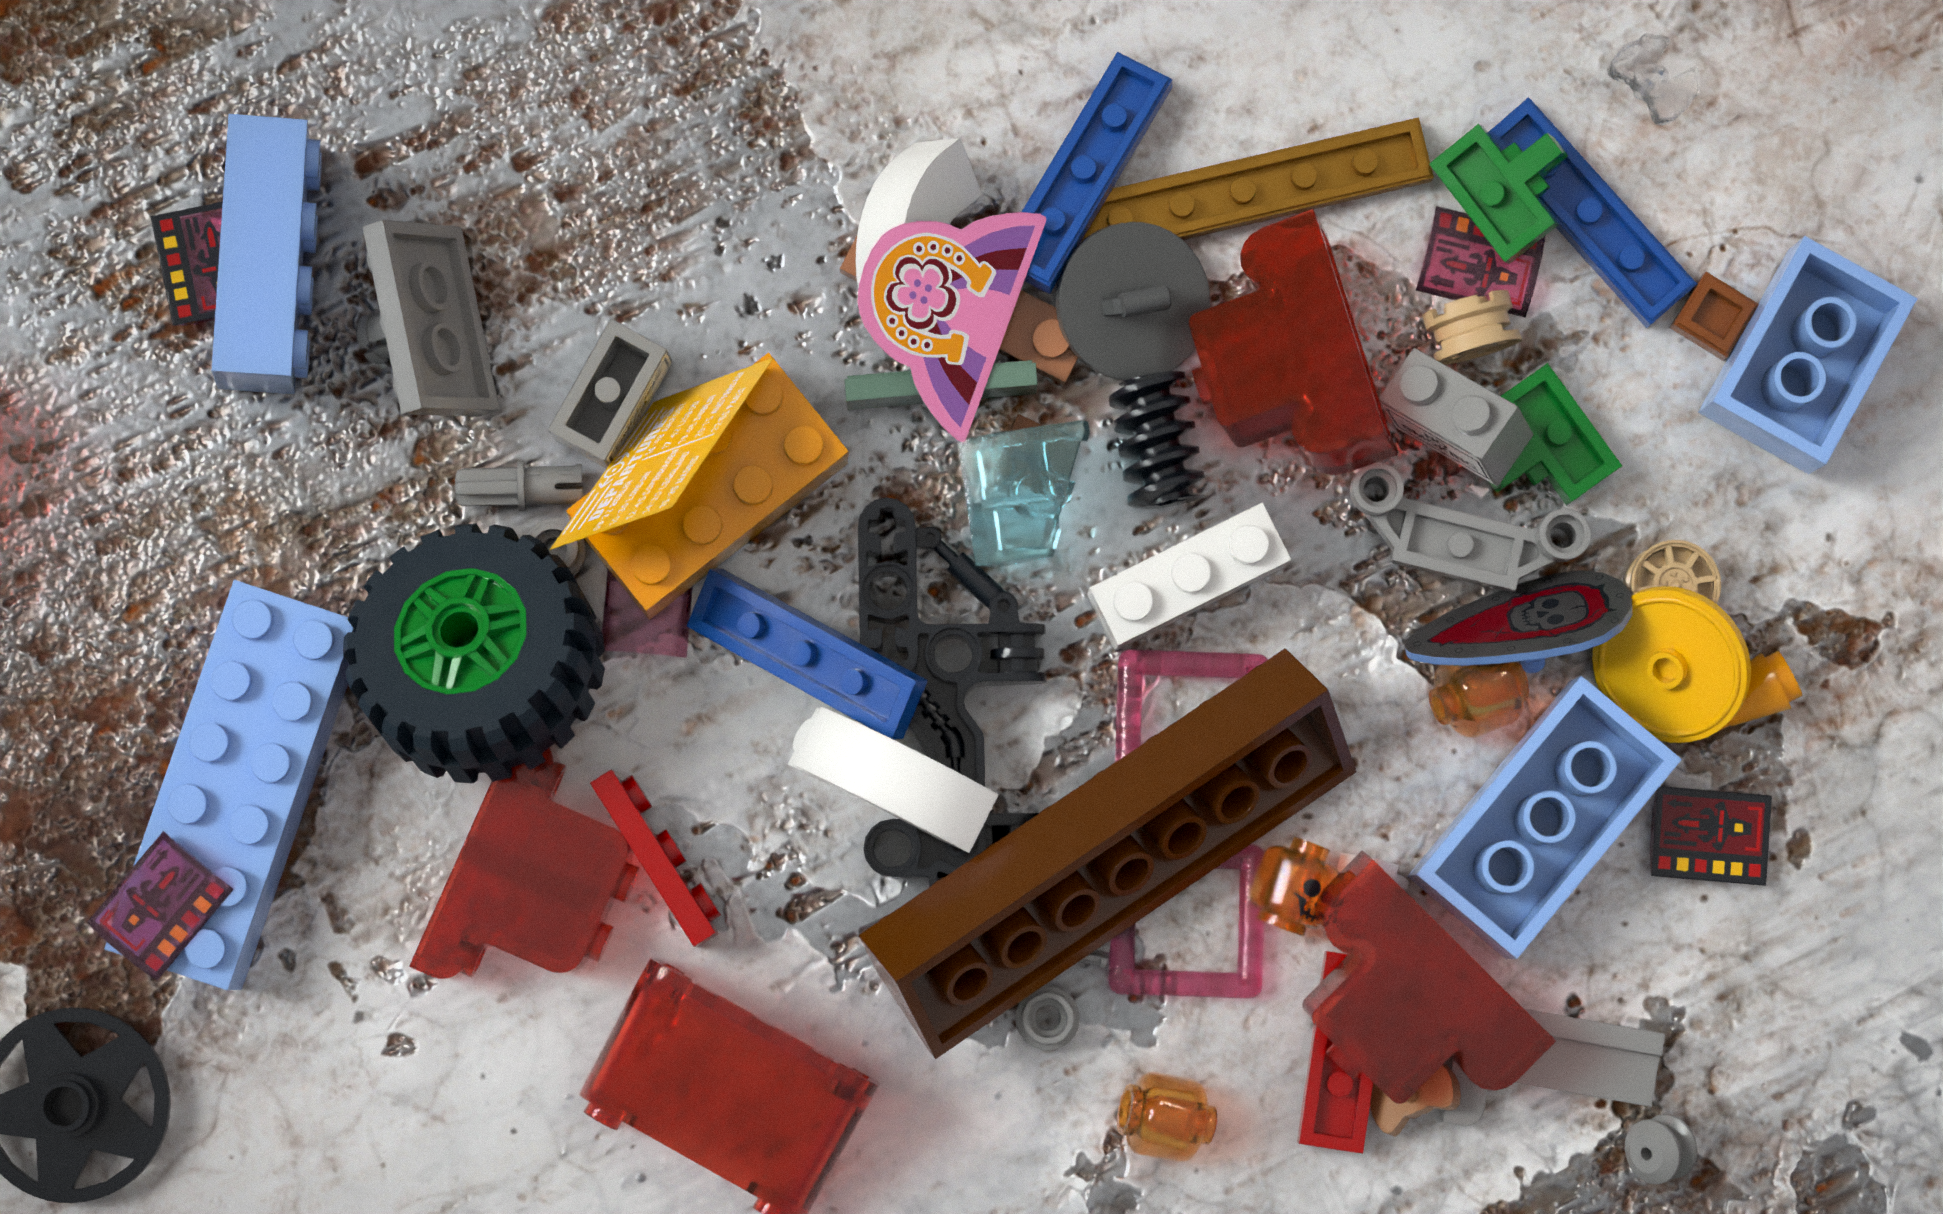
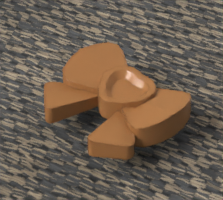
M1419 1041L1412 1043L1415 1078L1405 1077L1400 1083L1389 1063L1382 1058H1377L1370 1107L1372 1116L1382 1132L1396 1137L1410 1118H1418L1423 1114L1431 1112L1434 1108L1448 1111L1456 1110L1460 1105L1461 1091L1459 1081L1448 1065L1439 1062L1442 1057V1050L1435 1046Z

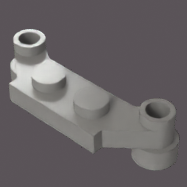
M1373 462L1362 467L1353 477L1350 485L1352 502L1357 509L1365 514L1392 550L1389 563L1510 593L1516 591L1518 579L1555 561L1567 562L1575 559L1587 549L1591 540V528L1587 519L1578 511L1569 508H1561L1551 512L1542 519L1538 526L1529 529L1407 499L1403 495L1404 484L1401 475L1394 467L1383 462ZM1367 483L1379 485L1384 493L1383 500L1374 502L1368 499L1364 493V485ZM1553 528L1560 529L1567 535L1568 544L1566 548L1558 547L1552 542L1551 531Z

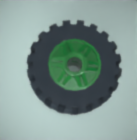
M477 523L455 526V534L443 536L440 530L420 537L422 545L409 552L403 546L392 554L389 559L393 564L383 574L378 570L374 571L363 586L368 592L365 602L357 599L352 606L348 621L356 632H348L343 641V656L350 664L345 672L350 690L358 699L359 707L391 749L405 762L413 761L423 773L439 778L444 776L447 771L454 782L475 783L478 781L479 773H486L491 781L494 782L511 778L513 776L511 768L523 763L531 770L546 761L542 755L544 751L554 744L562 749L575 736L570 726L576 718L581 721L587 720L596 704L589 693V689L598 690L602 686L605 667L599 659L605 651L603 633L595 621L597 616L563 560L558 555L550 554L545 543L530 534L522 535L519 539L513 528L496 524L489 526L488 533H482Z

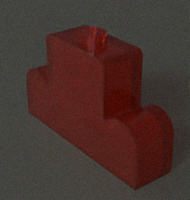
M1314 209L1255 231L1244 242L1240 253L1242 269L1256 291L1197 312L1189 319V327L1201 363V367L1193 369L1192 374L1203 404L1205 406L1213 404L1218 422L1233 444L1239 448L1292 430L1293 436L1311 465L1321 473L1330 475L1345 474L1396 456L1395 445L1331 244Z
M1363 850L1322 890L1316 899L1314 909L1316 925L1333 946L1349 954L1303 1000L1302 1008L1311 1021L1333 1042L1325 1052L1353 1080L1363 1071L1393 1102L1402 1104L1452 1056L1457 1067L1471 1082L1480 1088L1495 1091L1507 1088L1515 1083L1556 1042L1513 997Z

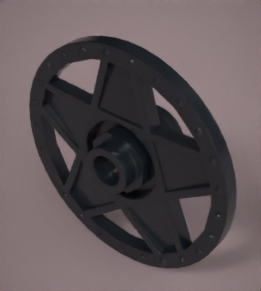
M62 1008L35 1015L13 1028L0 1040V1068L15 1047L23 1041L29 1083L0 1094V1134L36 1139L38 1181L32 1179L13 1164L1 1145L0 1174L23 1192L43 1200L58 1203H79L99 1199L115 1193L134 1181L148 1167L158 1153L165 1138L170 1119L171 1096L168 1077L163 1063L151 1043L126 1021L112 1014L89 1008ZM56 1023H91L111 1030L118 1034L119 1037L82 1056ZM144 1063L148 1069L154 1090L152 1127L122 1099ZM93 1150L134 1159L126 1168L107 1181L85 1188L74 1189Z

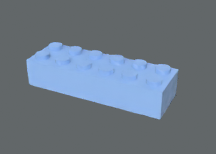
M237 580L233 581L134 865L164 831L234 890L169 966L168 971L224 990H242L348 686L345 672L350 664L343 656V641L348 632H356L349 623L348 617ZM165 841L125 888L112 925L136 947L144 938L147 941L137 952L112 930L110 933L140 957L207 875ZM169 849L167 860L164 858L153 871L151 867L161 856L159 853ZM180 866V874L177 878L178 885L175 887L172 884L160 899L164 902L169 895L172 897L169 907L161 908L159 906L158 908L161 913L165 911L168 913V920L164 923L147 917V922L130 934L122 927L131 908H135L127 890L136 886L138 888L136 892L142 896L144 893L141 891V884L144 881L152 880L153 883L147 889L151 892L163 877L160 874L162 871H168L170 868ZM193 868L195 870L194 873L183 884L181 882L182 878ZM199 873L201 877L181 901L176 900L194 876ZM107 939L105 950L128 957Z

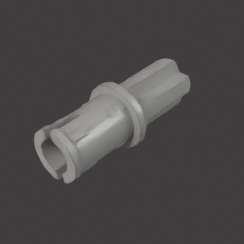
M523 460L517 461V467L461 468L457 470L455 477L457 503L461 506L518 505L519 511H525L526 505L575 504L583 497L582 486L557 487L555 484L582 483V464H575V466L524 467Z

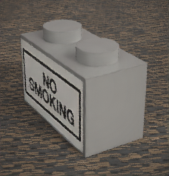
M610 319L550 424L548 432L558 443L607 469L639 423L673 361L668 350L617 321Z
M1413 348L1378 398V401L1397 429L1497 487L1534 435L1518 406L1416 348Z

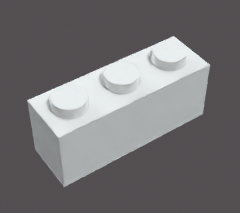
M1262 502L1091 586L1087 597L1114 651H1117L1285 568L1291 561V558Z

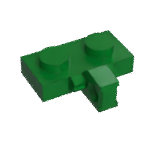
M1477 124L1429 163L1495 251L1507 264L1512 263L1559 225L1539 199L1540 196L1551 188L1543 177L1568 157L1555 137L1549 133L1544 134L1525 151H1522L1515 142L1501 150L1484 126Z
M1548 363L1501 395L1502 398L1519 407L1534 435L1498 487L1489 482L1496 493L1523 474H1526L1533 486L1547 478L1567 506L1622 467V464Z

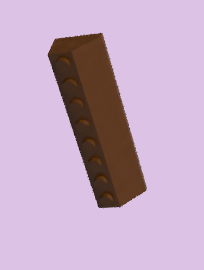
M1284 648L859 934L858 936L878 975L931 1055L937 1059L1355 774L1357 771L1329 690Z

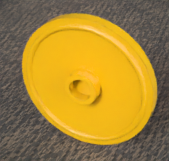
M1660 586L1633 593L1631 595L1633 615L1625 628L1607 642L1593 647V671L1599 691L1659 741L1670 743L1693 742L1718 732L1740 710L1750 686L1751 661L1741 631L1720 606L1694 591L1679 587Z

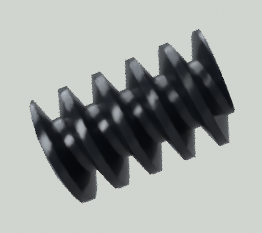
M1165 371L1127 379L1119 383L1120 386L1124 387L1109 396L1110 407L1129 411L1114 420L1113 427L1114 431L1119 434L1133 436L1118 446L1120 457L1138 460V462L1123 471V480L1127 483L1143 485V487L1127 496L1128 506L1147 510L1159 509L1207 497L1189 493L1188 488L1205 477L1204 471L1184 467L1186 460L1200 453L1199 446L1182 444L1179 440L1180 436L1195 428V422L1176 419L1174 414L1177 410L1191 403L1190 396L1170 393L1171 386L1186 378L1185 371Z

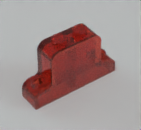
M552 746L542 753L546 760L544 763L531 770L527 768L525 763L511 768L513 774L511 778L491 782L409 967L438 979H454L463 975L472 978L479 968L489 945L555 973L574 972L583 967L588 959L599 962L614 930V927L606 924L605 921L615 899L623 903L627 901L637 880L640 867L631 864L633 851L620 830L560 805L554 800L567 765L560 763L558 754Z

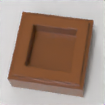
M1705 272L1698 280L1697 285L1693 288L1669 328L1723 361L1732 351L1759 304L1710 273Z

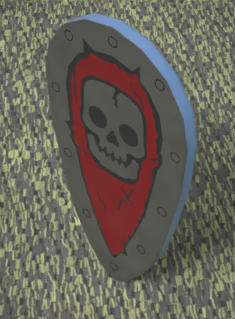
M1585 570L1555 573L1518 584L1516 591L1513 593L1499 591L1447 612L1423 626L1406 640V655L1413 661L1453 666L1500 664L1519 661L1520 667L1524 672L1536 673L1543 669L1545 658L1581 652L1601 645L1620 633L1633 615L1631 592L1621 580L1606 573Z

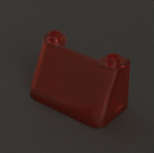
M650 957L586 1078L579 1095L589 1102L583 1112L594 1120L616 1131L623 1121L758 1197L753 1208L761 1214H808L877 1091L880 1082L855 1068L851 1069L842 1063L834 1062L835 1058L809 1046L711 991L707 986L701 983H693L692 979L687 977L684 972L663 960Z

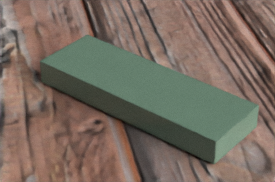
M1032 360L994 363L981 399L1036 394L1038 386L1036 363H1032ZM911 371L852 375L844 379L848 410L925 404L914 385Z

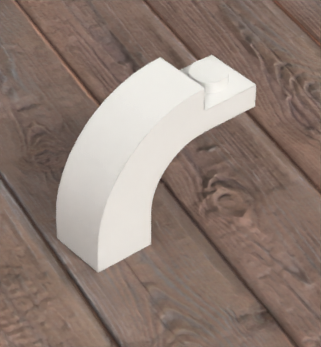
M961 138L914 143L896 156L880 173L866 199L858 227L856 242L857 285H859L863 267L871 249L888 230L903 223L916 221H937L950 224L961 211L982 196Z
M824 707L816 708L812 717L806 720L798 729L793 741L794 753L788 762V765L841 789L970 853L999 795L945 765Z

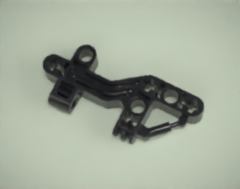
M893 498L876 499L864 508L858 523L860 644L877 653L882 652L883 629L878 627L869 630V622L872 620L890 625L909 620V629L895 627L897 651L908 653L907 660L899 661L897 664L928 681L908 726V730L922 746L927 757L985 787L984 736L982 730L965 708V697L971 690L981 686L1047 683V674L1037 672V660L1045 659L1044 649L1036 648V636L1046 634L1045 625L1020 623L1017 610L1018 603L1015 596L1005 591L964 552L958 556L941 540V533L935 527L916 528L914 516L907 505ZM893 515L895 525L905 527V532H899L894 535L893 548L894 560L903 557L908 558L906 566L889 561L868 566V558L870 557L882 560L880 536L876 533H869L870 527L880 526L881 516ZM916 549L934 550L950 565L946 571L990 610L988 623L930 625L925 624L919 619L917 608ZM881 578H896L906 587V598L895 609H881L870 599L872 586ZM998 637V648L990 650V660L998 661V673H979L982 660V648L979 638ZM958 639L966 643L970 648L972 660L964 670L955 673L947 672L937 664L935 651L945 640ZM1039 813L989 814L970 853L947 844L901 819L880 821L870 829L865 837L863 847L865 859L873 871L882 877L893 879L929 878V887H931L937 881L939 873L944 875L950 874L986 850L991 844L998 842ZM898 831L906 835L910 840L912 846L911 855L907 862L901 866L893 868L884 866L875 857V843L879 836L885 832Z

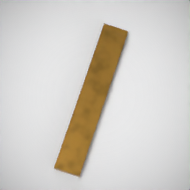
M1419 117L1113 188L1083 240L1104 227L1127 222H1143L1157 225L1185 240L1432 182L1434 175L1432 167L1429 165L1430 160Z

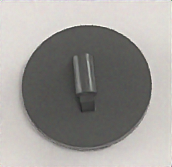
M1143 222L1118 223L1092 233L1073 250L1059 276L1056 290V314L1060 330L1070 349L1080 361L1095 372L1109 378L1125 381L1142 375L1174 370L1196 349L1202 339L1209 319V285L1198 257L1181 238L1157 225Z

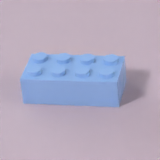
M228 114L211 370L218 389L295 394L296 378H308L310 340H308V330H299L300 315L312 316L314 278L312 277V266H303L304 252L316 253L318 215H316V203L307 202L308 190L320 191L322 153H320L321 140L310 139L308 120Z
M1584 677L1575 678L1566 684L1407 877L1505 959H1518L1682 759Z

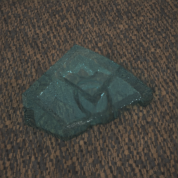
M1081 420L967 438L965 442L958 441L975 566L999 568L1054 557L1061 533L1059 515L1062 508L1071 499L1075 481L1070 480L1080 442H1087L1090 429L1088 421Z

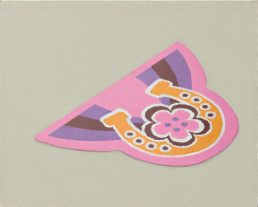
M1016 212L993 215L973 221L963 229L937 221L903 223L888 230L879 238L871 249L863 267L858 285L857 305L864 327L886 354L895 361L910 367L914 385L923 402L939 424L960 442L966 441L1044 229L1046 217L1041 214Z

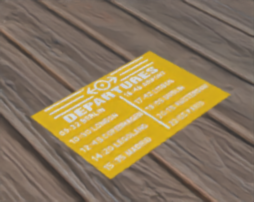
M773 358L654 401L550 550L673 508Z

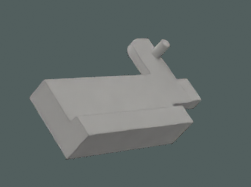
M1498 1004L1493 1036L1455 1029L1453 1038L1415 1032L1414 1041L1441 1049L1442 1057L1439 1062L1448 1065L1459 1081L1461 1091L1460 1105L1456 1110H1443L1442 1122L1470 1126L1477 1123L1484 1113L1490 1078L1652 1107L1659 1059L1662 1056L1665 1034ZM1412 1052V1055H1411L1410 1064H1414V1063H1413V1052Z

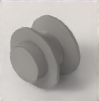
M1662 1114L1652 1119L1637 1122L1630 1128L1625 1139V1155L1630 1168L1641 1180L1650 1184H1662L1671 1179L1685 1176L1692 1170L1697 1159V1143L1692 1130L1682 1119L1674 1115Z

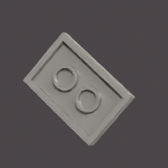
M380 220L363 226L367 246V263L373 275L380 312L370 313L360 318L356 327L357 341L361 348L381 340V345L370 348L364 356L370 362L378 365L388 361L391 362L393 388L399 400L401 415L480 417L499 411L500 408L462 228L392 220Z

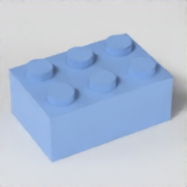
M1804 236L1784 256L1759 301L1757 309L1734 346L1698 413L1803 472L1811 474L1827 464L1918 298Z

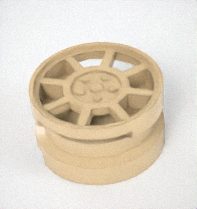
M1491 291L1488 293L1489 301L1486 296L1478 297L1476 294L1444 304L1445 308H1443L1444 314L1438 315L1436 309L1425 312L1422 317L1426 331L1434 333L1437 345L1442 347V350L1434 353V359L1444 365L1454 364L1486 356L1521 342L1520 330L1503 329L1511 324L1508 311L1513 305L1509 291Z
M1684 540L1663 541L1643 551L1631 562L1623 579V583L1631 592V595L1651 587L1672 586L1694 591L1717 604L1721 592L1720 573L1712 557L1698 545Z

